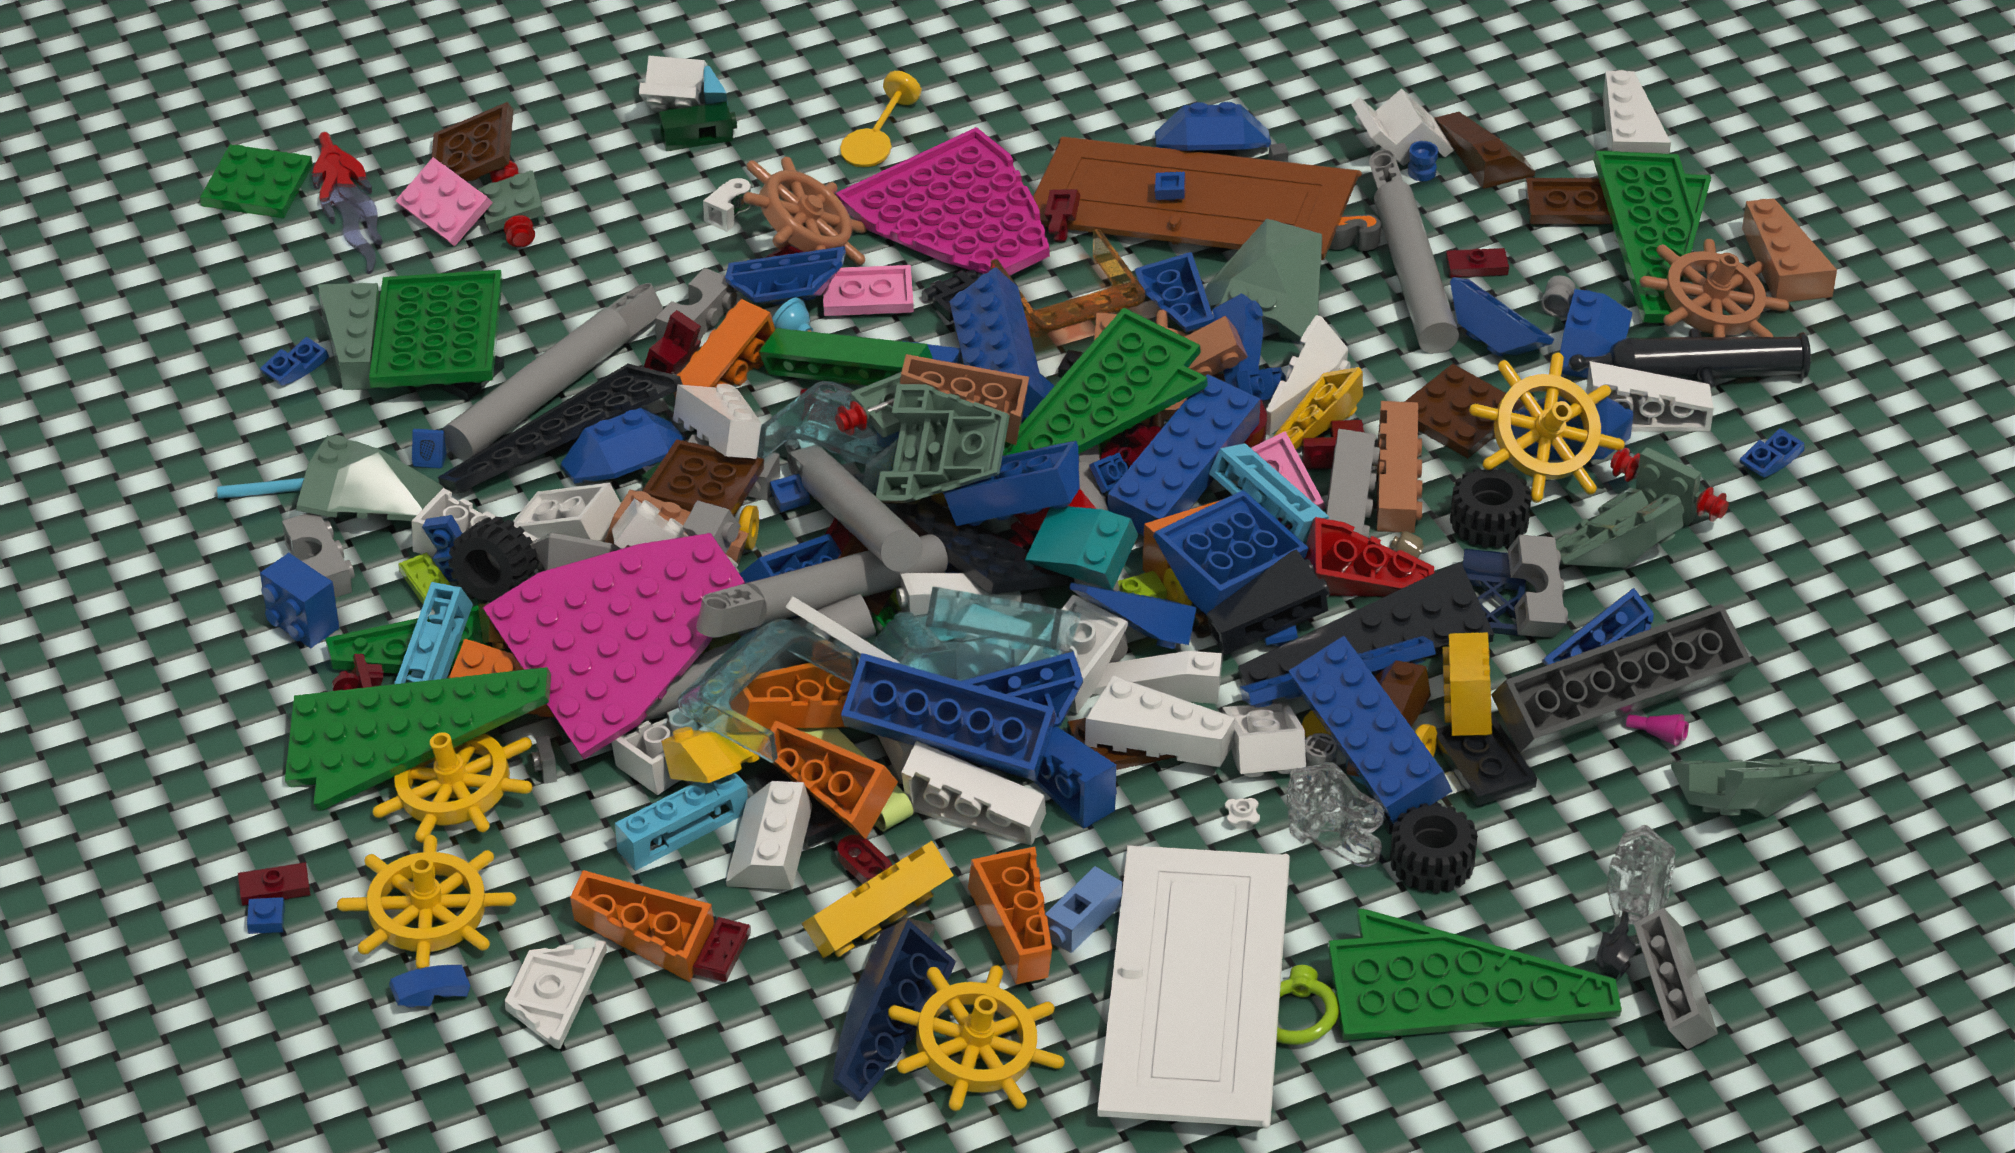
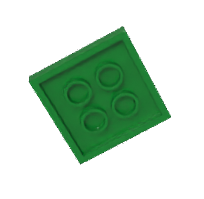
M230 144L200 196L201 206L285 218L313 166L312 156Z

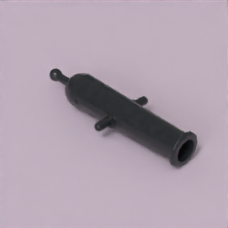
M1692 328L1688 333L1689 337L1626 338L1612 345L1610 352L1606 355L1584 357L1581 354H1575L1569 359L1570 368L1577 372L1589 368V362L1592 361L1691 381L1701 380L1702 383L1709 384L1710 389L1715 386L1714 379L1798 375L1800 379H1804L1810 371L1811 350L1809 338L1804 332L1797 334L1796 337H1701L1700 331Z

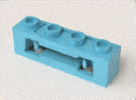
M1243 443L1220 448L1209 474L1232 495L1244 490L1277 520L1279 517L1282 518L1283 521L1281 523L1284 526L1292 524L1291 532L1306 545L1313 519L1315 517L1328 519L1329 516L1247 444ZM1232 481H1239L1238 486L1242 487V489L1238 488Z
M431 582L395 684L405 683L406 679L410 683L447 678L473 603L461 587ZM433 607L435 614L429 615Z
M736 773L711 783L694 782L615 822L617 851L636 871L743 816L746 800L748 799L747 784ZM724 804L730 809V811L715 819L708 815L712 811H715V815L721 814L720 806ZM663 839V841L665 842L664 845L650 851L651 841H653L655 844L659 846L661 845Z

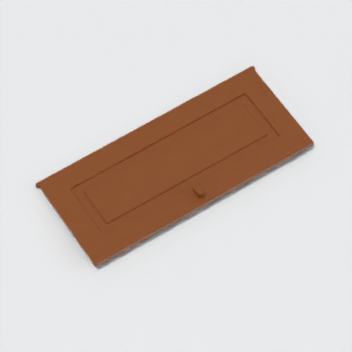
M1060 137V143L1033 198L1039 208L1041 224L1044 227H1049L1051 222L1044 215L1049 191L1077 189L1081 197L1076 220L1067 221V228L1069 230L1169 241L1173 245L1186 243L1239 250L1266 219H1271L1322 234L1321 260H1324L1358 177H1361L1362 172L1360 170ZM1185 172V199L1156 200V173Z

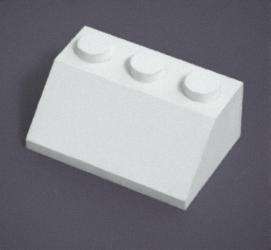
M771 781L746 800L726 879L727 887L793 889L812 810V803L804 782Z

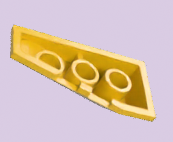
M1356 367L1323 373L1274 436L1286 431L1294 448L1297 449L1302 446L1303 438H1315L1331 428V421L1344 420L1352 416L1357 410L1356 405L1363 397V371Z
M692 727L676 729L673 731L672 737L661 740L670 779L711 783L742 769L741 763H751L760 759L759 753L762 752L759 748L770 730H693Z

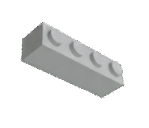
M1338 429L1326 514L1329 516L1328 519L1352 525L1355 527L1353 531L1368 537L1370 526L1364 525L1365 518L1371 517L1373 499H1367L1368 491L1374 492L1376 473H1371V467L1378 464L1380 448L1374 447L1376 434Z
M1664 907L1635 922L1634 926L1668 1030L1687 1050L1717 1035L1718 1032L1682 926Z

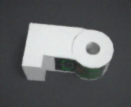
M742 178L731 179L703 200L704 222L726 232L734 227V217L751 207L750 204L745 203L743 200L744 194L751 192L749 181Z

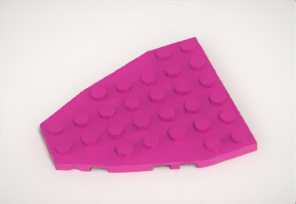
M977 127L835 193L847 212L857 221L863 222L867 230L942 262L968 270H975L976 272L986 274L996 267L1008 277L1050 256L1048 240L1045 238L1044 226L1041 224L1039 208L1028 187L1023 185L1021 173L1019 170H1015L1012 156Z
M707 533L637 544L539 572L484 606L483 609L523 670L548 667L551 673L550 699L547 706L584 760L641 724L647 717L645 712L657 699L661 700L667 694L666 688L677 675L681 677L709 645L713 637L705 636L696 629L703 596L745 584V581L712 534Z

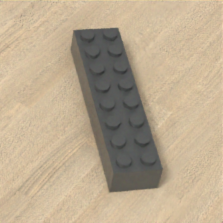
M1723 604L1506 679L1491 696L1519 753L1734 677L1751 662V659Z

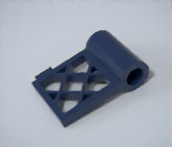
M1464 549L1463 568L1471 585L1480 586L1486 591L1477 598L1493 633L1521 636L1518 635L1516 622L1515 624H1504L1497 617L1507 611L1516 620L1514 606L1525 594L1526 580L1511 578L1508 553ZM1504 589L1518 590V595L1507 601L1499 592ZM1492 597L1501 606L1490 613L1482 603Z

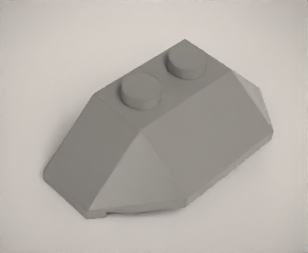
M549 533L531 543V547L535 548L537 552L534 560L538 561V572L621 549L612 543L557 533Z

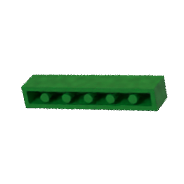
M781 328L774 330L759 351L768 375L865 386L902 372L906 354L933 359L927 344Z

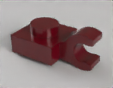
M1077 189L1049 191L1044 215L1048 221H1051L1049 224V234H1055L1054 242H1065L1068 235L1067 221L1076 220L1081 197Z

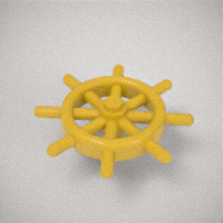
M1558 352L1554 353L1551 357L1549 374H1537L1522 380L1508 361H1500L1498 369L1511 388L1501 399L1497 409L1480 404H1472L1469 408L1471 415L1494 421L1495 438L1500 450L1484 459V469L1492 470L1508 460L1516 469L1533 477L1531 500L1534 503H1539L1543 499L1545 480L1562 479L1572 474L1587 494H1594L1597 487L1583 466L1592 458L1598 446L1617 451L1622 450L1625 446L1622 439L1601 434V422L1595 404L1608 397L1611 393V388L1608 385H1602L1587 394L1574 382L1561 377L1564 357ZM1531 392H1546L1543 410ZM1558 395L1566 399L1571 405L1564 401L1557 402ZM1518 399H1520L1532 417L1512 412L1513 406ZM1579 415L1584 430L1566 426V422ZM1511 425L1530 429V431L1515 439ZM1563 438L1583 442L1576 456ZM1535 442L1538 443L1536 459L1524 451L1525 448ZM1551 444L1564 462H1548Z
M437 733L430 739V746L435 757L394 776L398 796L376 805L373 808V815L376 818H382L404 808L410 816L421 821L415 833V839L420 843H423L424 838L431 834L435 825H456L472 820L479 832H486L490 824L484 813L493 808L505 792L528 794L532 791L533 787L529 781L510 779V768L507 759L529 750L532 746V741L527 737H523L502 747L493 737L484 733L453 748L452 739L448 733ZM473 753L482 755V757L469 762ZM435 761L433 764V768L426 767L428 764ZM493 766L490 776L477 774ZM415 779L428 781L412 789ZM470 787L479 788L472 794L469 792ZM437 792L432 802L423 799ZM449 798H458L456 801L448 802Z
M430 834L424 838L423 852L404 856L390 864H386L374 854L367 855L364 860L365 865L377 873L369 886L367 897L341 898L337 902V908L343 912L368 911L369 919L375 932L358 944L359 953L363 955L369 954L386 941L397 948L416 952V968L421 969L429 967L430 952L449 948L464 939L481 951L487 950L490 946L489 940L475 930L484 916L485 907L512 906L516 902V896L511 892L485 893L484 884L478 872L494 860V854L491 851L485 850L470 862H466L457 856L437 852V838ZM435 875L448 878L439 884L435 879ZM460 885H463L470 893L449 894ZM396 887L406 896L387 895ZM447 908L465 909L459 916H456ZM384 910L403 911L391 919ZM414 919L418 920V928L406 927ZM437 919L444 923L441 926L432 927V922Z
M998 965L991 967L986 983L961 982L949 985L937 967H930L927 970V977L937 992L928 999L921 1013L897 1005L891 1006L888 1010V1015L891 1019L917 1026L916 1045L919 1053L900 1060L897 1063V1070L905 1074L926 1065L937 1078L953 1087L949 1100V1108L953 1111H959L962 1108L967 1091L984 1093L1001 1089L1004 1090L1015 1108L1023 1109L1027 1105V1099L1015 1082L1026 1073L1031 1062L1054 1069H1061L1065 1064L1062 1056L1036 1048L1037 1029L1034 1021L1053 1014L1054 1005L1051 1002H1044L1027 1009L1014 995L999 988L1003 969ZM963 1005H974L973 1012L969 1014ZM949 1009L959 1024L937 1017ZM995 1012L1005 1017L996 1022L993 1020ZM1016 1030L1020 1043L998 1036ZM933 1032L953 1037L954 1039L937 1045ZM994 1050L1015 1056V1058L1003 1065ZM960 1051L964 1054L961 1064L948 1057ZM977 1058H982L989 1069H974Z

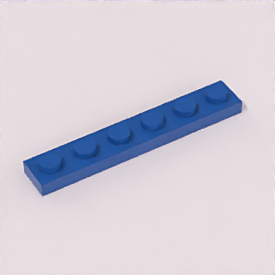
M1420 636L1359 653L1358 655L1371 672L1376 671L1379 673L1396 660L1419 664L1426 661L1427 656L1436 653L1433 641ZM1290 673L1240 687L1242 700L1251 706L1254 705L1256 708L1269 706L1277 698L1294 699L1302 696Z

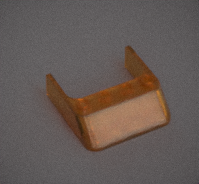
M1100 229L1093 231V257L1113 285L1108 289L1037 310L1030 306L1019 290L1030 336L1039 337L1095 320L1096 313L1115 314L1119 313L1123 307L1130 309L1144 302V288ZM998 259L991 260V270L994 267L998 268L1013 282Z

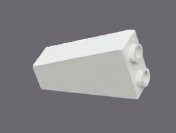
M964 573L900 574L901 588L896 589V595L901 611L897 612V616L900 618L901 623L909 630L910 642L955 633L956 628L973 605L1012 619L1021 618L1020 591L991 595Z

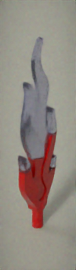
M322 132L319 135L322 146L321 154L312 172L313 186L315 189H319L323 182L319 197L322 211L328 217L331 224L336 222L335 212L331 205L333 204L340 211L343 218L344 239L366 258L367 273L371 274L376 265L375 250L361 234L359 223L361 218H363L367 222L370 239L377 245L383 244L382 237L377 232V208L373 200L367 195L372 193V185L366 177L363 165L356 158L341 150L337 145H333L328 132ZM350 178L355 179L361 189H359V188L351 181Z

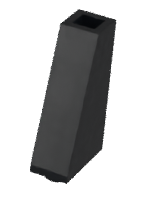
M1297 549L1291 551L1207 613L1210 636L1225 656L1329 611L1327 597L1330 596L1327 583L1323 578L1318 579L1309 559L1304 560Z

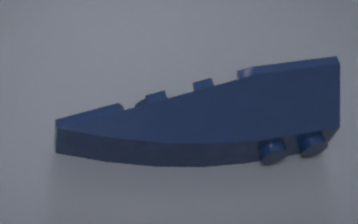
M909 919L881 931L856 987L841 1032L835 1059L833 1082L857 1102L862 1101L885 1074L884 1070L899 1057L902 1053L901 1049L916 1036L917 1026L891 1019L888 1015L889 1008L897 1005L921 1013L928 999L937 992L927 977V970L930 967H937L948 982L956 960Z

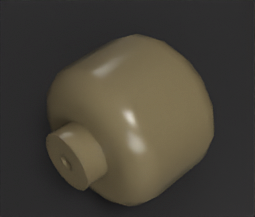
M1404 531L1400 537L1395 536L1390 547L1394 551L1402 550L1419 558L1424 545L1420 537Z

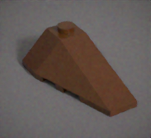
M1461 112L1434 118L1453 150L1482 189L1535 176V170L1520 152Z
M1396 660L1374 677L1412 727L1431 697L1427 668L1423 665ZM1348 761L1347 775L1359 777Z

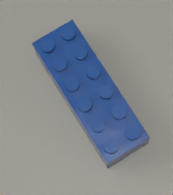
M994 267L988 273L981 275L977 281L965 290L958 292L949 302L964 365L1029 377L1022 416L1024 418L1039 405L1046 395L1018 286L998 268Z
M1207 374V387L1189 396L1110 490L1108 493V511L1131 518L1137 533L1144 536V523L1189 510L1214 480L1209 472L1220 448L1243 444L1259 425L1260 398Z
M1345 636L1289 670L1299 693L1329 735L1335 740L1341 752L1393 825L1394 822H1397L1398 816L1401 813H1407L1408 808L1413 806L1419 808L1420 804L1424 803L1431 806L1453 792L1444 771Z
M861 653L841 713L844 726L913 746L916 741H919L961 760L1034 781L1037 780L1056 721L1055 709L1053 707Z

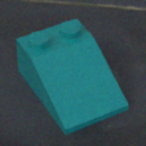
M1052 506L1047 512L1025 561L1113 590L1135 544L1138 533L1131 518L1103 509L1070 506L1055 509Z

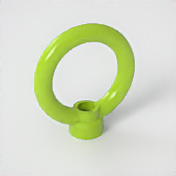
M1294 966L1290 971L1289 979L1281 981L1280 997L1289 993H1293L1298 997H1307L1311 993L1316 994L1325 1004V1013L1318 1023L1307 1029L1290 1031L1277 1027L1276 1042L1288 1045L1313 1042L1329 1032L1338 1019L1339 1005L1336 994L1329 986L1317 980L1318 973L1311 966Z

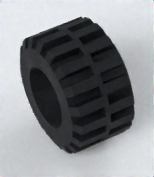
M1477 468L1473 469V473H1464L1462 478H1458L1455 482L1452 492L1450 524H1452L1453 531L1459 533V537L1462 540H1469V544L1474 546L1479 544L1483 548H1489V546L1502 548L1504 544L1511 545L1518 535H1523L1528 530L1532 498L1530 487L1526 486L1527 483L1524 479H1518L1517 474L1513 472L1508 473L1505 469L1501 468L1499 470H1481Z
M502 517L484 518L457 537L453 542L454 546L450 548L449 555L452 558L448 560L449 567L453 568L451 573L453 580L457 579L459 582L457 586L464 589L470 599L476 597L478 603H491L536 574L534 570L538 567V561L534 560V557L537 556V552L530 545L533 541L530 536L526 538L523 534L525 530L521 526L516 528L513 521L508 519L504 522ZM486 552L490 553L497 560L500 570L491 564Z
M1427 803L1420 804L1419 808L1413 806L1407 809V813H1401L1398 816L1397 822H1394L1390 851V866L1392 871H1396V877L1399 880H1406L1405 885L1410 888L1416 886L1418 891L1422 892L1432 890L1433 893H1440V890L1443 889L1449 892L1454 890L1455 885L1461 887L1465 884V880L1470 879L1475 866L1478 838L1477 830H1474L1475 824L1472 820H1467L1465 813L1462 811L1456 812V808L1452 806L1442 807L1440 803H1434V806H1428Z

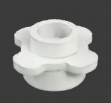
M1242 798L1226 801L1225 808L1229 810L1227 822L1233 827L1248 829L1260 821V815L1256 811V808H1258V801L1256 799Z

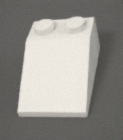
M610 483L538 491L513 522L514 526H521L525 532L539 539L549 533H557L603 542L607 537L612 517L621 502Z
M1072 595L1019 665L1074 651L1083 677V684L1069 710L1078 714L1097 688L1128 626V621Z
M1287 701L1273 702L1269 706L1256 708L1254 705L1222 707L1223 714L1235 718L1234 739L1231 750L1235 765L1240 774L1248 777H1259L1268 771L1291 774L1297 772L1299 768H1306L1305 730Z

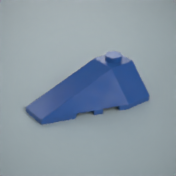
M1192 252L1135 268L1141 290L1162 310L1167 311L1168 316L1185 332L1202 328L1215 321Z
M1242 293L1212 309L1215 321L1226 316L1235 326L1248 358L1240 361L1235 367L1223 370L1225 382L1236 388H1239L1237 372L1259 370L1264 331L1261 318L1263 316L1262 308L1256 301H1252Z
M1076 583L1070 584V590L1096 606L1128 621V626L1144 636L1157 639L1156 645L1175 649L1176 643L1189 645L1197 607L1134 593Z

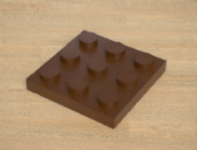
M507 101L434 133L431 159L434 157L467 182L475 181L482 175L504 168L509 164L514 109Z
M1452 363L1404 402H1418V431L1468 459L1495 437L1494 421L1471 415L1469 412L1470 406L1472 404H1480L1497 409L1498 404L1506 393ZM1517 400L1512 412L1515 410L1520 411L1525 406L1521 401Z
M676 439L642 491L663 502L675 503L682 509L690 512L698 500L729 509L733 516H735L763 472L764 459L758 457L756 459L727 457L713 447Z

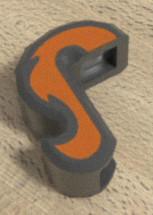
M1372 214L1343 215L1329 249H1345L1353 244H1358V250L1360 251L1375 249L1380 244V219Z

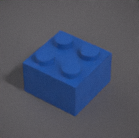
M287 553L260 572L261 592L264 596L266 608L265 616L273 626L280 627L289 633L295 641H301L309 648H313L339 629L333 581L290 553Z

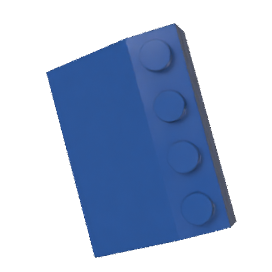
M1244 490L1155 531L1153 535L1188 599L1206 615L1210 610L1291 551L1297 549L1305 560L1309 549Z

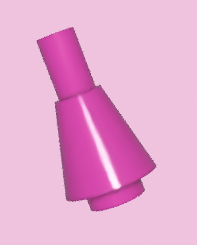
M1629 714L1626 719V727L1645 730L1647 733L1674 746H1678L1680 741H1685L1688 735L1689 724L1685 721L1683 714L1649 716L1648 718Z

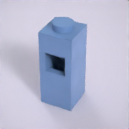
M1094 866L1045 913L1048 920L1051 943L1062 947L1070 953L1079 947L1121 906L1122 881Z

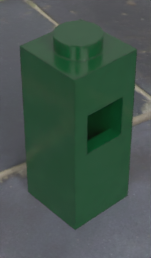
M726 101L659 112L660 134L666 151L733 141V129H737L735 112L729 111Z

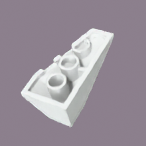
M1316 315L1300 340V344L1304 345L1299 357L1292 356L1289 362L1286 381H1280L1266 409V434L1268 435L1280 429L1323 373L1350 369L1351 363L1347 361V346L1321 316Z
M1184 651L1109 663L1093 694L1101 695L1111 678L1116 676L1188 702L1218 704L1223 654Z

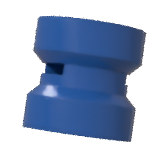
M1418 141L1410 146L1408 175L1412 179L1429 181L1436 176L1437 165L1435 162L1438 158V148L1435 144L1428 141Z

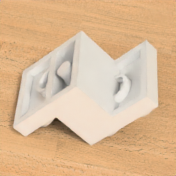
M648 56L646 82L640 83L639 95L648 106H651V110L658 112L666 111L668 108L679 109L705 105L704 68L708 65L705 60Z
M1402 88L1376 111L1360 97L1351 104L1357 113L1354 117L1356 122L1364 130H1367L1364 134L1367 140L1374 147L1380 145L1381 150L1392 151L1396 160L1403 166L1410 161V146L1418 141H1428L1435 144L1438 152L1444 157H1447L1454 151L1433 116Z

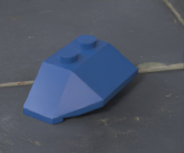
M1196 102L1191 105H1183L1155 131L1156 147L1176 150H1237L1266 148L1271 145L1269 130L1241 104L1233 102H1222L1219 105H1207L1202 102Z
M845 246L729 263L725 275L726 283L752 302L758 304L772 303L779 305L795 297L805 301L811 300L823 293L843 266L846 253Z
M1452 277L1450 285L1457 323L1467 330L1466 335L1470 338L1488 344L1487 349L1498 356H1503L1504 354L1519 355L1553 343V337L1540 330L1470 279Z
M1575 289L1560 353L1564 357L1562 374L1588 378L1589 368L1578 372L1573 371L1569 366L1570 357L1575 354H1581L1584 357L1608 354L1612 345L1627 338L1633 312L1606 294Z
M1558 397L1557 402L1564 401L1571 405L1566 399ZM1608 397L1595 404L1600 417L1601 434L1620 438L1624 443L1631 438L1633 411L1628 408L1625 409L1622 405ZM1545 398L1537 401L1542 410L1544 409ZM1525 407L1520 411H1513V413L1532 417ZM1579 415L1566 422V426L1584 430ZM1511 425L1515 439L1530 431V429ZM1563 438L1576 456L1583 442ZM1535 442L1524 450L1536 456L1538 443ZM1551 444L1549 460H1562ZM1598 446L1590 460L1605 459L1615 450Z
M642 408L629 410L625 414L599 421L597 424L585 428L561 462V469L574 484L583 483L585 480L614 479L662 461L676 439L686 441V439L672 422Z
M1633 588L1556 647L1541 661L1546 666L1651 629V623H1653L1654 613L1635 588Z
M1073 651L962 680V682L1053 707L1056 716L1054 727L1061 726L1083 684V677Z

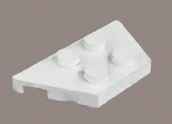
M794 596L790 598L785 606L807 620L808 622L805 627L827 641L831 636L836 638L832 644L856 658L858 653H864L900 663Z
M594 941L595 947L574 950L573 944L559 946L555 949L541 948L529 950L505 999L506 1011L553 1047L561 1049L607 951L606 941Z

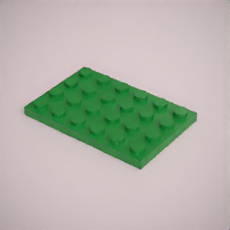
M488 270L383 277L369 374L370 387L388 389L394 386L411 385L419 387L427 384L451 385L459 382L482 383L492 381L503 282L502 271Z

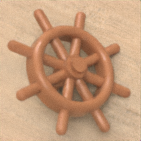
M790 157L782 158L781 165L783 171L776 172L773 175L768 173L756 161L751 160L747 163V170L760 180L764 186L759 194L745 193L743 200L747 204L761 207L770 225L778 232L772 240L778 249L787 245H794L800 250L808 252L845 246V255L859 266L865 263V256L853 247L848 240L851 237L852 231L863 234L867 229L863 222L850 219L846 208L834 194L837 191L836 183L829 182L825 186L815 178L796 171Z
M1712 239L1704 241V251L1692 252L1680 257L1666 245L1662 244L1657 247V254L1671 265L1666 279L1643 276L1640 279V285L1644 288L1664 291L1666 301L1673 311L1663 319L1666 326H1673L1682 320L1693 328L1713 334V337L1738 335L1748 330L1757 337H1773V334L1760 324L1758 320L1764 308L1786 311L1789 308V302L1784 299L1766 296L1765 289L1757 277L1765 269L1763 262L1757 261L1746 267L1739 262V259L1734 254L1716 253L1715 242ZM1699 272H1705L1707 278L1703 277ZM1685 276L1693 284L1680 282V278ZM1736 287H1739L1742 290V292L1732 290ZM1687 295L1696 296V298L1691 300ZM1737 304L1749 305L1750 308L1745 311ZM1722 309L1726 310L1730 315H1723Z

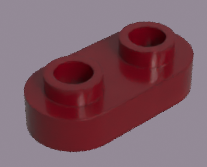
M860 835L846 836L838 843L839 862L862 884L892 866L891 861L875 845Z

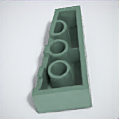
M378 283L317 284L321 313L325 321L326 331L330 339L332 353L335 357L343 390L374 389L370 387L369 374L380 300Z

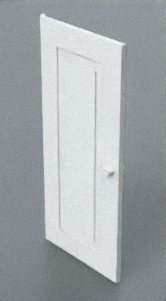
M1127 845L1098 1116L1256 1126L1265 1129L1270 1127L1290 862L1288 854Z

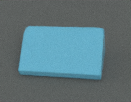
M705 66V103L727 102V94L711 67Z

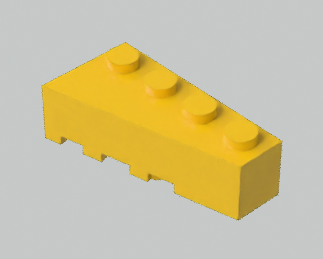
M1488 632L1449 634V646L1443 647L1445 723L1452 724V736L1492 735Z
M930 841L801 924L823 958L833 952L838 958L855 947L852 940L860 935L866 940L882 930L879 926L880 922L888 919L890 923H893L908 913L905 906L913 901L916 906H919L934 896L931 890L954 875L933 841Z

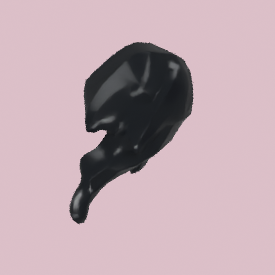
M1626 910L1622 912L1620 924L1610 933L1603 932L1601 944L1595 955L1596 966L1601 974L1614 978L1616 981L1631 966L1629 959L1636 952L1635 945L1627 935L1629 932V914Z

